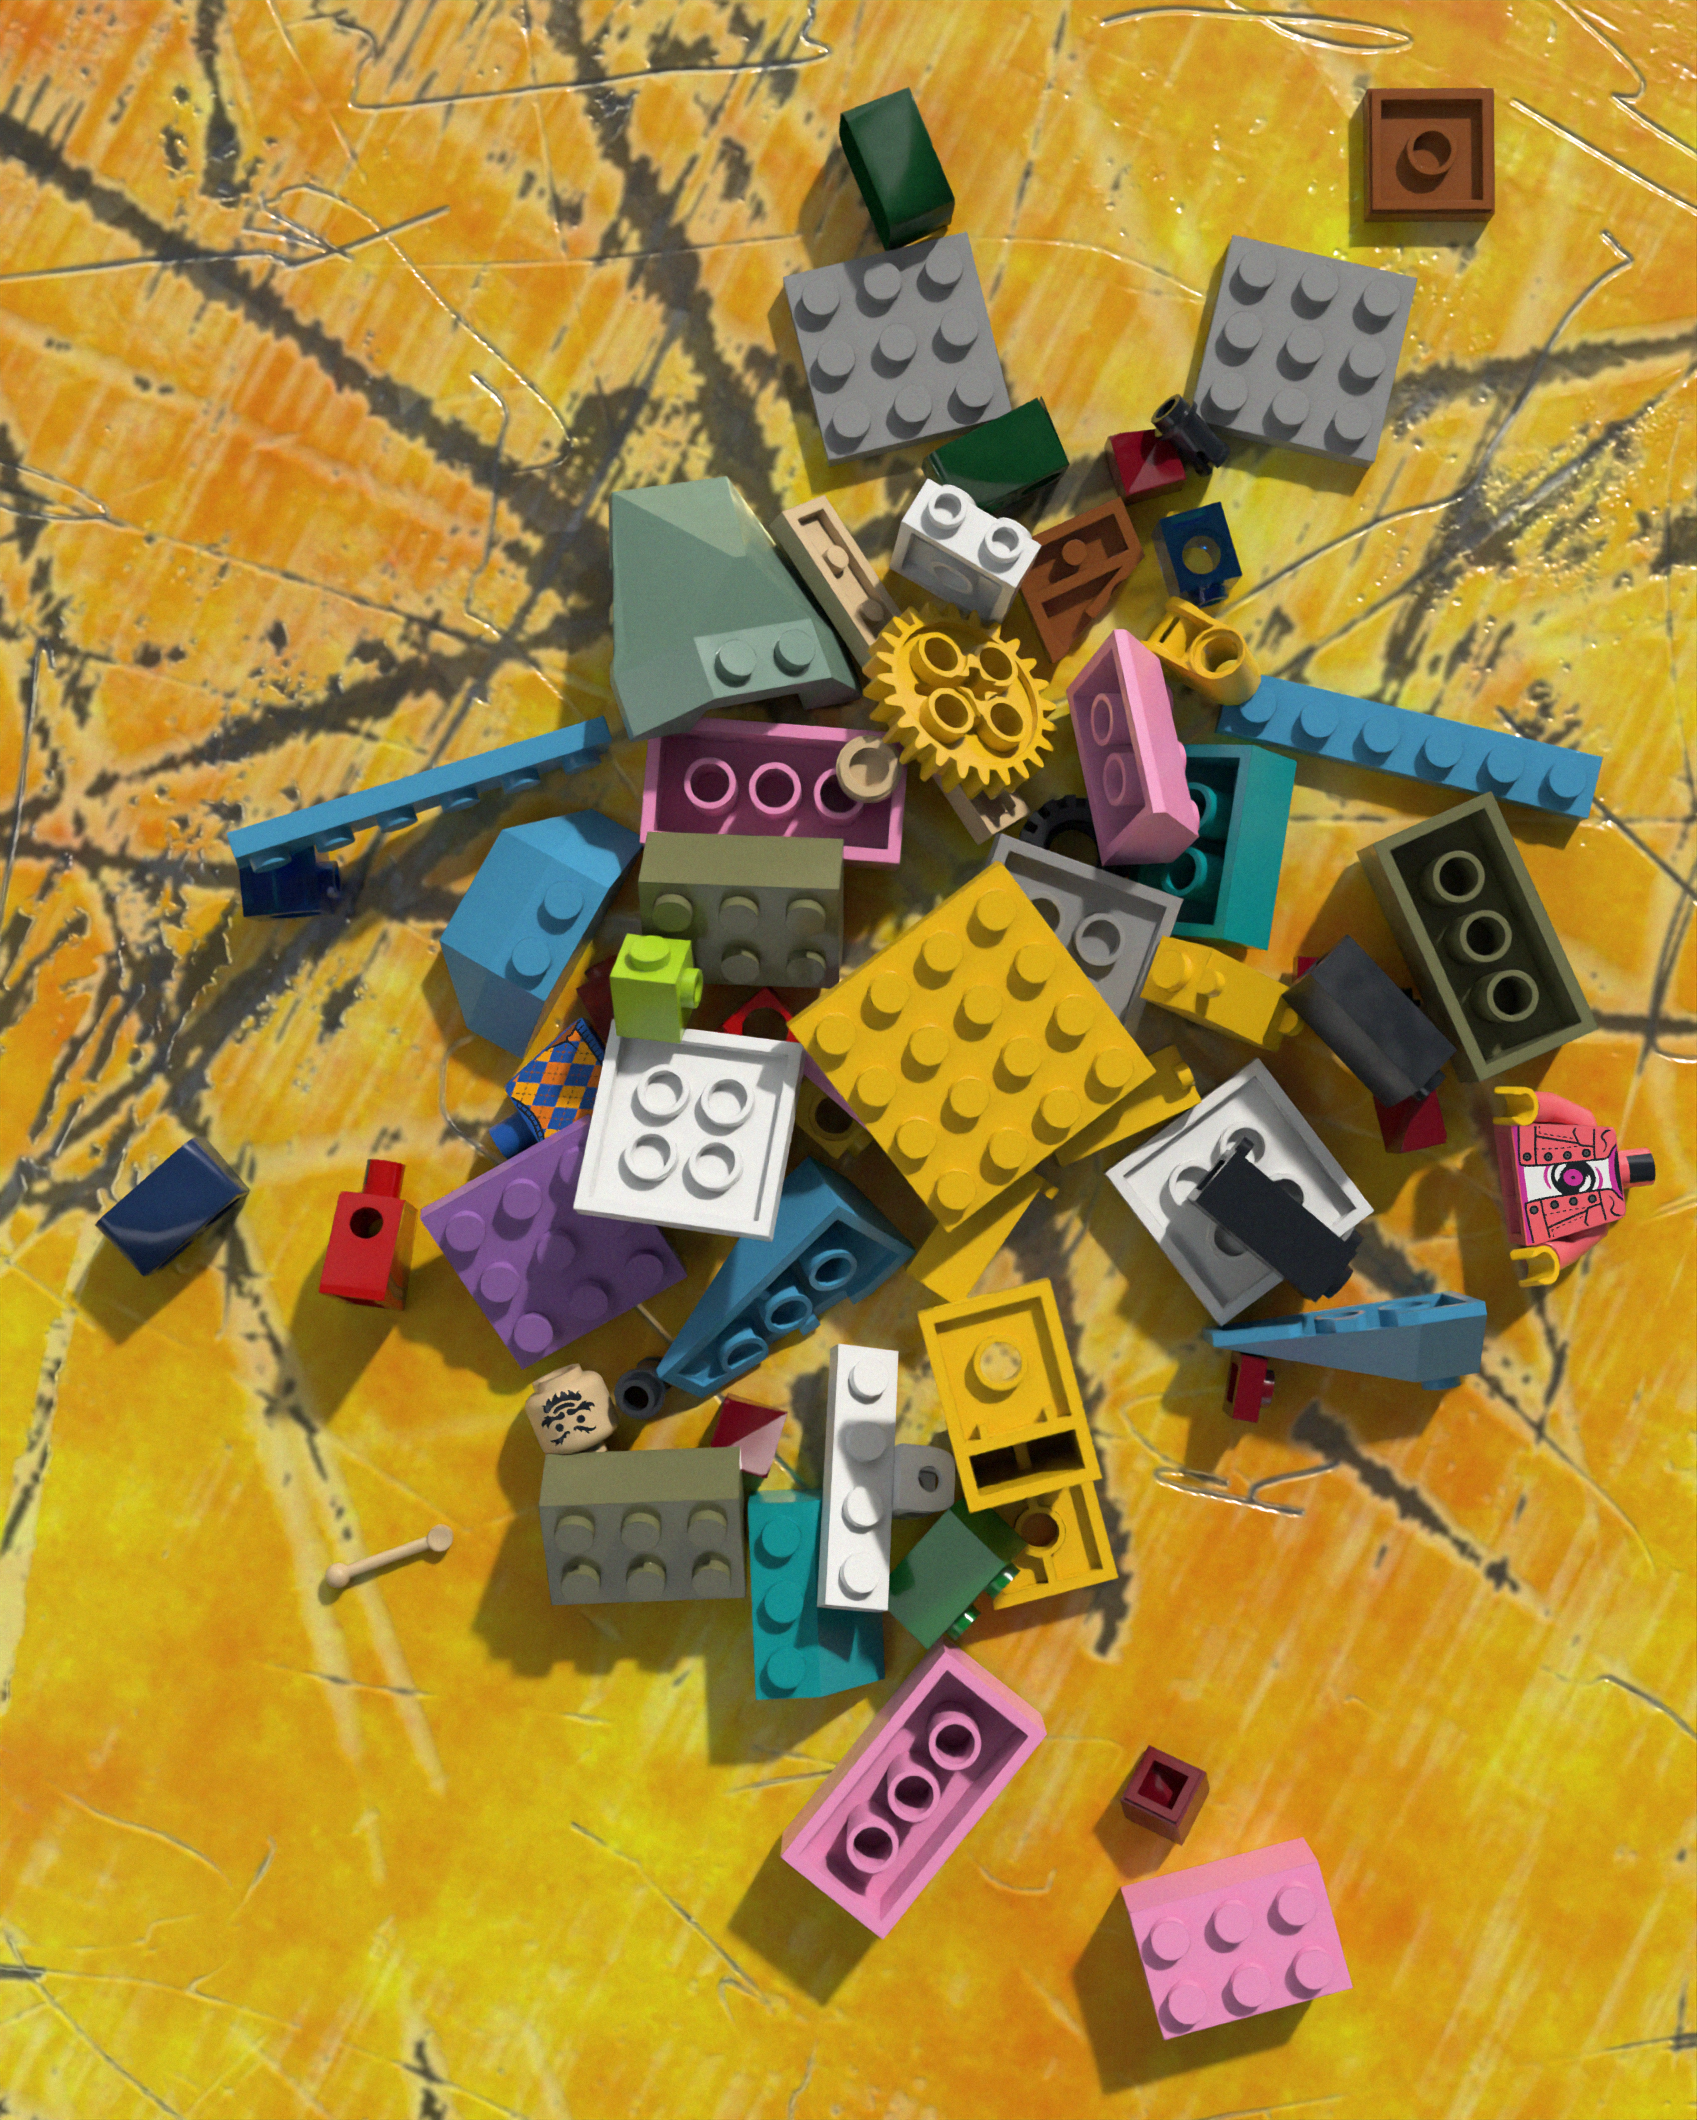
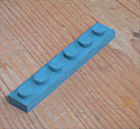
M1262 674L1261 683L1256 693L1249 700L1239 705H1220L1214 733L1477 797L1492 791L1495 800L1498 802L1576 821H1583L1589 817L1603 758Z
M604 716L234 830L226 833L238 869L252 865L254 873L270 871L292 861L290 853L315 845L318 853L337 850L355 841L353 833L378 825L381 833L397 831L418 821L416 813L441 806L442 812L445 814L457 812L480 802L479 793L501 786L504 794L517 793L541 782L539 774L563 767L565 775L584 772L601 764L600 755L607 753L612 737Z

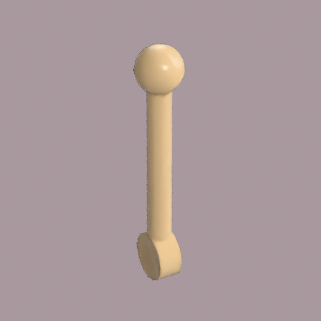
M439 1524L434 1526L426 1537L349 1565L333 1563L326 1570V1581L334 1588H341L347 1585L350 1577L430 1548L438 1552L445 1551L453 1542V1531L447 1525Z

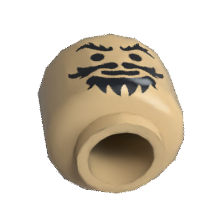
M577 1363L550 1372L532 1383L535 1392L526 1400L525 1411L540 1447L545 1454L568 1455L607 1451L608 1448L604 1440L617 1429L619 1416L604 1380L597 1372L582 1371Z

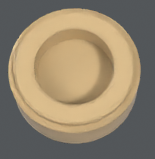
M864 735L849 741L840 751L836 763L837 780L843 792L851 799L867 804L877 803L888 798L896 790L901 779L902 763L899 761L898 751L891 743H884L881 737L874 735Z

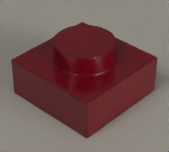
M1232 1350L1222 1411L1232 1419L1258 1423L1260 1407L1269 1408L1271 1404L1275 1374L1273 1370L1267 1369L1268 1359L1263 1355Z

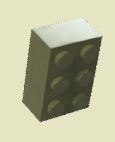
M647 831L638 879L642 935H655L663 938L691 941L693 968L702 970L703 984L831 989L840 982L844 940V839Z
M740 1446L585 1452L568 1455L546 1454L539 1500V1514L551 1605L746 1598L747 1533Z

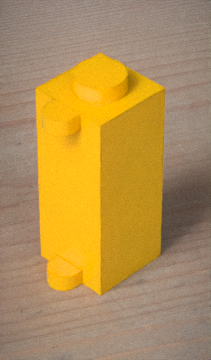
M1162 935L1142 989L1141 998L1226 1038L1277 1053L1283 1036L1299 1034L1305 1023L1281 997L1289 988L1288 986L1213 948Z
M1165 1045L1146 1054L1145 1056L1157 1072L1045 1159L1052 1156L1056 1166L1063 1168L1201 1103L1202 1100L1195 1088L1193 1075L1186 1062L1182 1060L1176 1045Z
M1034 1166L948 1233L936 1219L916 1248V1252L904 1266L905 1272L950 1303L969 1298L967 1295L1037 1192H1041L1052 1200L1059 1189L1035 1173L1034 1169L1036 1166Z

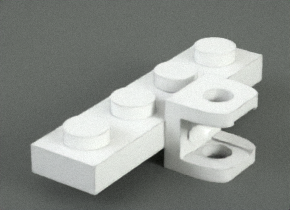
M837 1344L830 1349L817 1607L875 1613L887 1611L892 1519H921L932 1513L948 1509L954 1503L955 1459L950 1453L931 1446L900 1443L895 1446L899 1351ZM937 1474L939 1482L935 1490V1476Z

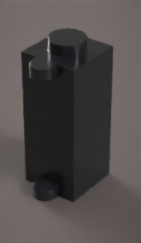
M1346 934L1338 940L1281 995L1291 1008L1387 1109L1409 1096L1416 1102H1420L1432 1093L1446 1078V1075L1440 1068L1457 1049L1350 935Z
M1243 1135L1230 1150L1227 1149L1186 1199L1303 1298L1316 1303L1322 1295L1327 1299L1333 1297L1351 1277L1353 1269L1348 1264L1357 1255L1358 1252L1355 1249L1360 1245L1364 1236L1354 1227L1348 1230L1342 1238L1330 1230L1245 1158L1253 1148L1254 1143Z

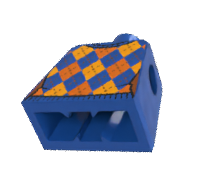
M581 1017L573 1022L504 1086L518 1111L488 1130L496 1146L507 1160L584 1116L590 1114L592 1117L606 1046L589 1019Z

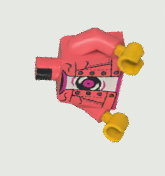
M1497 1086L1494 1088V1094H1503L1507 1100L1506 1113L1502 1117H1493V1127L1508 1242L1524 1246L1535 1245L1530 1248L1514 1249L1510 1252V1257L1512 1261L1524 1259L1527 1261L1529 1268L1528 1276L1525 1280L1518 1282L1520 1287L1552 1284L1556 1281L1559 1270L1577 1261L1607 1236L1610 1222L1625 1217L1626 1206L1623 1189L1654 1184L1656 1175L1654 1159L1647 1147L1618 1151L1614 1128L1597 1126L1596 1119L1590 1110L1552 1092L1533 1091L1528 1087Z

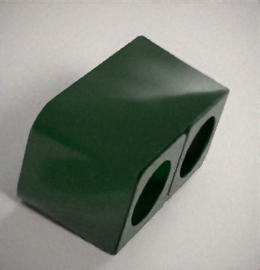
M910 88L902 89L842 112L839 123L841 145L885 252L905 247L950 225L955 207V197L932 146L933 143Z
M1041 396L1039 400L1035 398L934 450L923 459L921 469L927 479L934 481L940 486L948 484L965 491L972 497L976 507L992 515L1011 503L1059 480L1065 475L1070 463Z

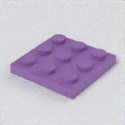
M590 1114L421 1209V1221L522 1370L688 1277L684 1262L661 1226L581 1215L574 1210L573 1206L592 1119Z

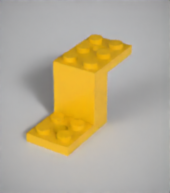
M1047 1277L917 1311L969 1513L992 1508L1020 1536L1024 1521L1035 1513L1050 1515L1057 1523L1056 1535L1049 1544L1040 1547L1028 1544L1012 1561L1020 1572L994 1600L991 1598L994 1611L1117 1579L1118 1574L1093 1483L1094 1480L1102 1479L1050 1279ZM995 1343L1010 1344L1016 1348L1019 1354L1020 1362L1017 1371L1005 1380L991 1379L981 1369L983 1352Z

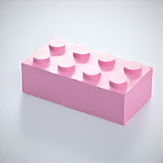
M701 717L690 732L648 739L640 844L643 848L645 847L647 831L844 839V867L898 871L908 763L902 764L900 782L896 790L888 798L877 803H860L847 796L838 783L836 763L839 753L854 738L864 735H874L883 738L887 732ZM900 742L891 743L898 751L899 756H901L904 750Z
M943 1635L928 1650L784 1830L781 1858L883 1940L1045 1738L1047 1732L1041 1713Z

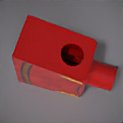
M367 1159L362 1193L340 1192L318 1293L346 1304L396 1311L405 1310L418 1219V1209L406 1200L400 1199L406 1165L387 1160ZM378 1219H383L380 1232L374 1237L368 1238V1230L371 1224Z

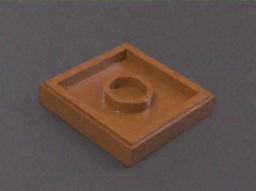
M1494 88L1367 89L1363 97L1364 222H1489L1495 214Z

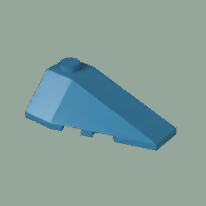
M809 1155L784 1179L773 1242L739 1238L659 1363L656 1372L661 1380L703 1398L765 1360L769 1352L768 1346L798 1328L804 1336L819 1327L821 1324L817 1316L847 1297L850 1298L854 1305L871 1295L916 1250L912 1243L848 1178Z
M1445 1291L1224 1324L1223 1326L1204 1327L1202 1330L1204 1341L1213 1347L1399 1380L1421 1382L1423 1390H1441L1460 1386L1461 1375L1480 1373L1487 1311L1485 1301L1454 1291Z

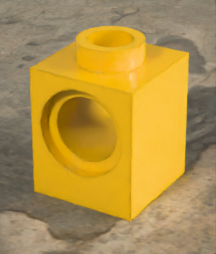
M807 1077L801 1084L794 1122L834 1159L838 1160L845 1151L855 1159L874 1137L854 1118L849 1128L843 1132L830 1133L822 1129L817 1122L816 1110L819 1103L829 1096Z

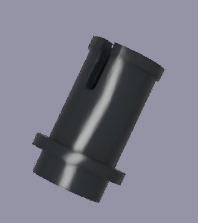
M1180 394L1173 395L1160 405L1151 418V423L1156 427L1154 434L1159 441L1168 440L1192 465L1200 477H1206L1212 473V468L1208 465L1210 460L1218 469L1229 456L1231 448L1196 413L1198 405L1192 398L1184 400Z
M654 1355L645 1357L639 1361L636 1366L637 1368L628 1370L617 1381L614 1391L616 1404L629 1417L636 1419L650 1418L658 1413L663 1406L666 1392L669 1391L671 1385L661 1380L656 1372V1368L663 1359L662 1357Z

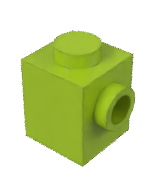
M626 934L610 974L616 1036L681 1044L693 1008H698L703 989L702 970L693 968L691 941L663 938L655 935Z

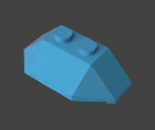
M594 809L502 829L439 940L466 1027L513 1055L521 1059L525 1058L643 850V846L640 844V835Z

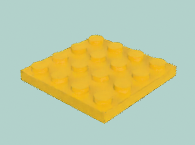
M997 860L786 1023L791 1032L948 1233L1157 1072L1003 863Z

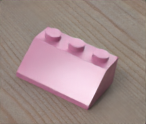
M1115 629L1066 689L1102 866L1173 863L1199 837L1198 830L1200 824L1199 811L1195 802L1190 798L1185 776L1186 752L1182 743L1177 740L1173 722V694L1169 685L1165 684L1160 659L1126 629Z

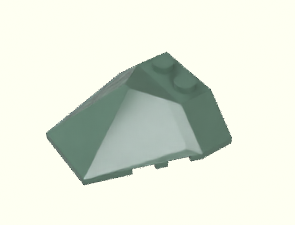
M727 476L611 493L608 498L609 571L613 572V603L609 607V627H613V659L610 663V685L630 743L690 732L704 712L709 709L798 693L804 710L855 701L863 696V690L845 641Z

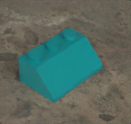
M1182 744L1186 752L1185 776L1190 798L1195 802L1199 811V837L1173 863L1132 865L1129 872V880L1183 899L1170 935L1171 938L1216 947L1268 951L1297 761L1255 745Z
M823 1488L751 1491L748 1522L756 1700L824 1697L885 1679L882 1612L875 1613L817 1607Z

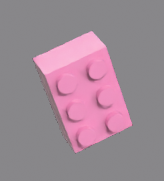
M1303 1837L1120 1887L1154 2012L1164 2040L1353 1988L1319 1863Z

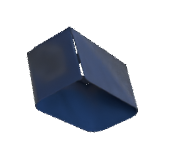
M205 1136L195 1137L176 1150L96 1222L95 1226L143 1277L150 1276L167 1267L203 1235L205 1231L249 1193L250 1189Z

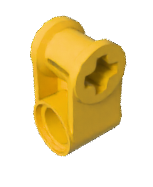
M1171 596L1164 605L1167 613L1147 641L1140 640L1147 649L1160 659L1163 677L1171 681L1181 682L1214 700L1216 703L1225 706L1239 705L1249 700L1256 693L1261 683V670L1242 634L1235 628L1229 627L1206 615L1188 601ZM1228 660H1236L1229 669L1215 673L1222 663Z

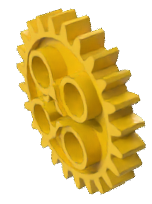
M927 602L919 612L913 606H910L899 618L895 616L878 634V638L867 650L872 658L862 668V673L872 679L863 690V696L880 702L869 715L870 719L878 722H887L890 730L883 736L882 741L884 743L900 742L904 750L899 761L902 764L909 763L914 759L922 764L920 779L924 782L934 773L941 775L942 787L945 793L949 794L959 783H961L967 799L971 800L982 790L990 800L995 799L1004 790L1009 794L1013 793L1043 768V760L1054 750V747L1048 740L1058 731V727L1046 718L1056 710V704L1040 698V694L1049 686L1048 681L1033 679L1029 672L1037 664L1034 658L1020 660L1016 655L1020 641L1016 638L1004 643L999 639L1000 624L998 622L993 623L987 630L981 627L978 611L973 609L963 620L955 603H949L941 613L933 602Z

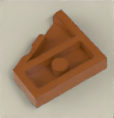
M1120 496L1032 536V540L1041 544V548L1018 592L1049 664L1061 660L1069 651L1068 648L1087 624L1095 619L1121 582L1128 578L1145 557Z

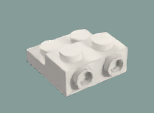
M927 479L901 521L889 568L946 602L955 603L958 609L967 614L973 609L978 611L980 622L990 627L995 622H998L1001 626L1011 609L1019 588L1034 564L1041 544L1032 540L1029 531L1018 522L1009 518L997 519L976 507L972 497L960 488L948 484L940 486L934 481Z

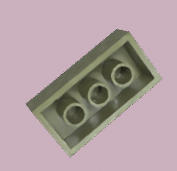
M1492 791L1356 852L1433 1024L1457 1049L1449 1059L1460 1082H1481L1599 1029Z

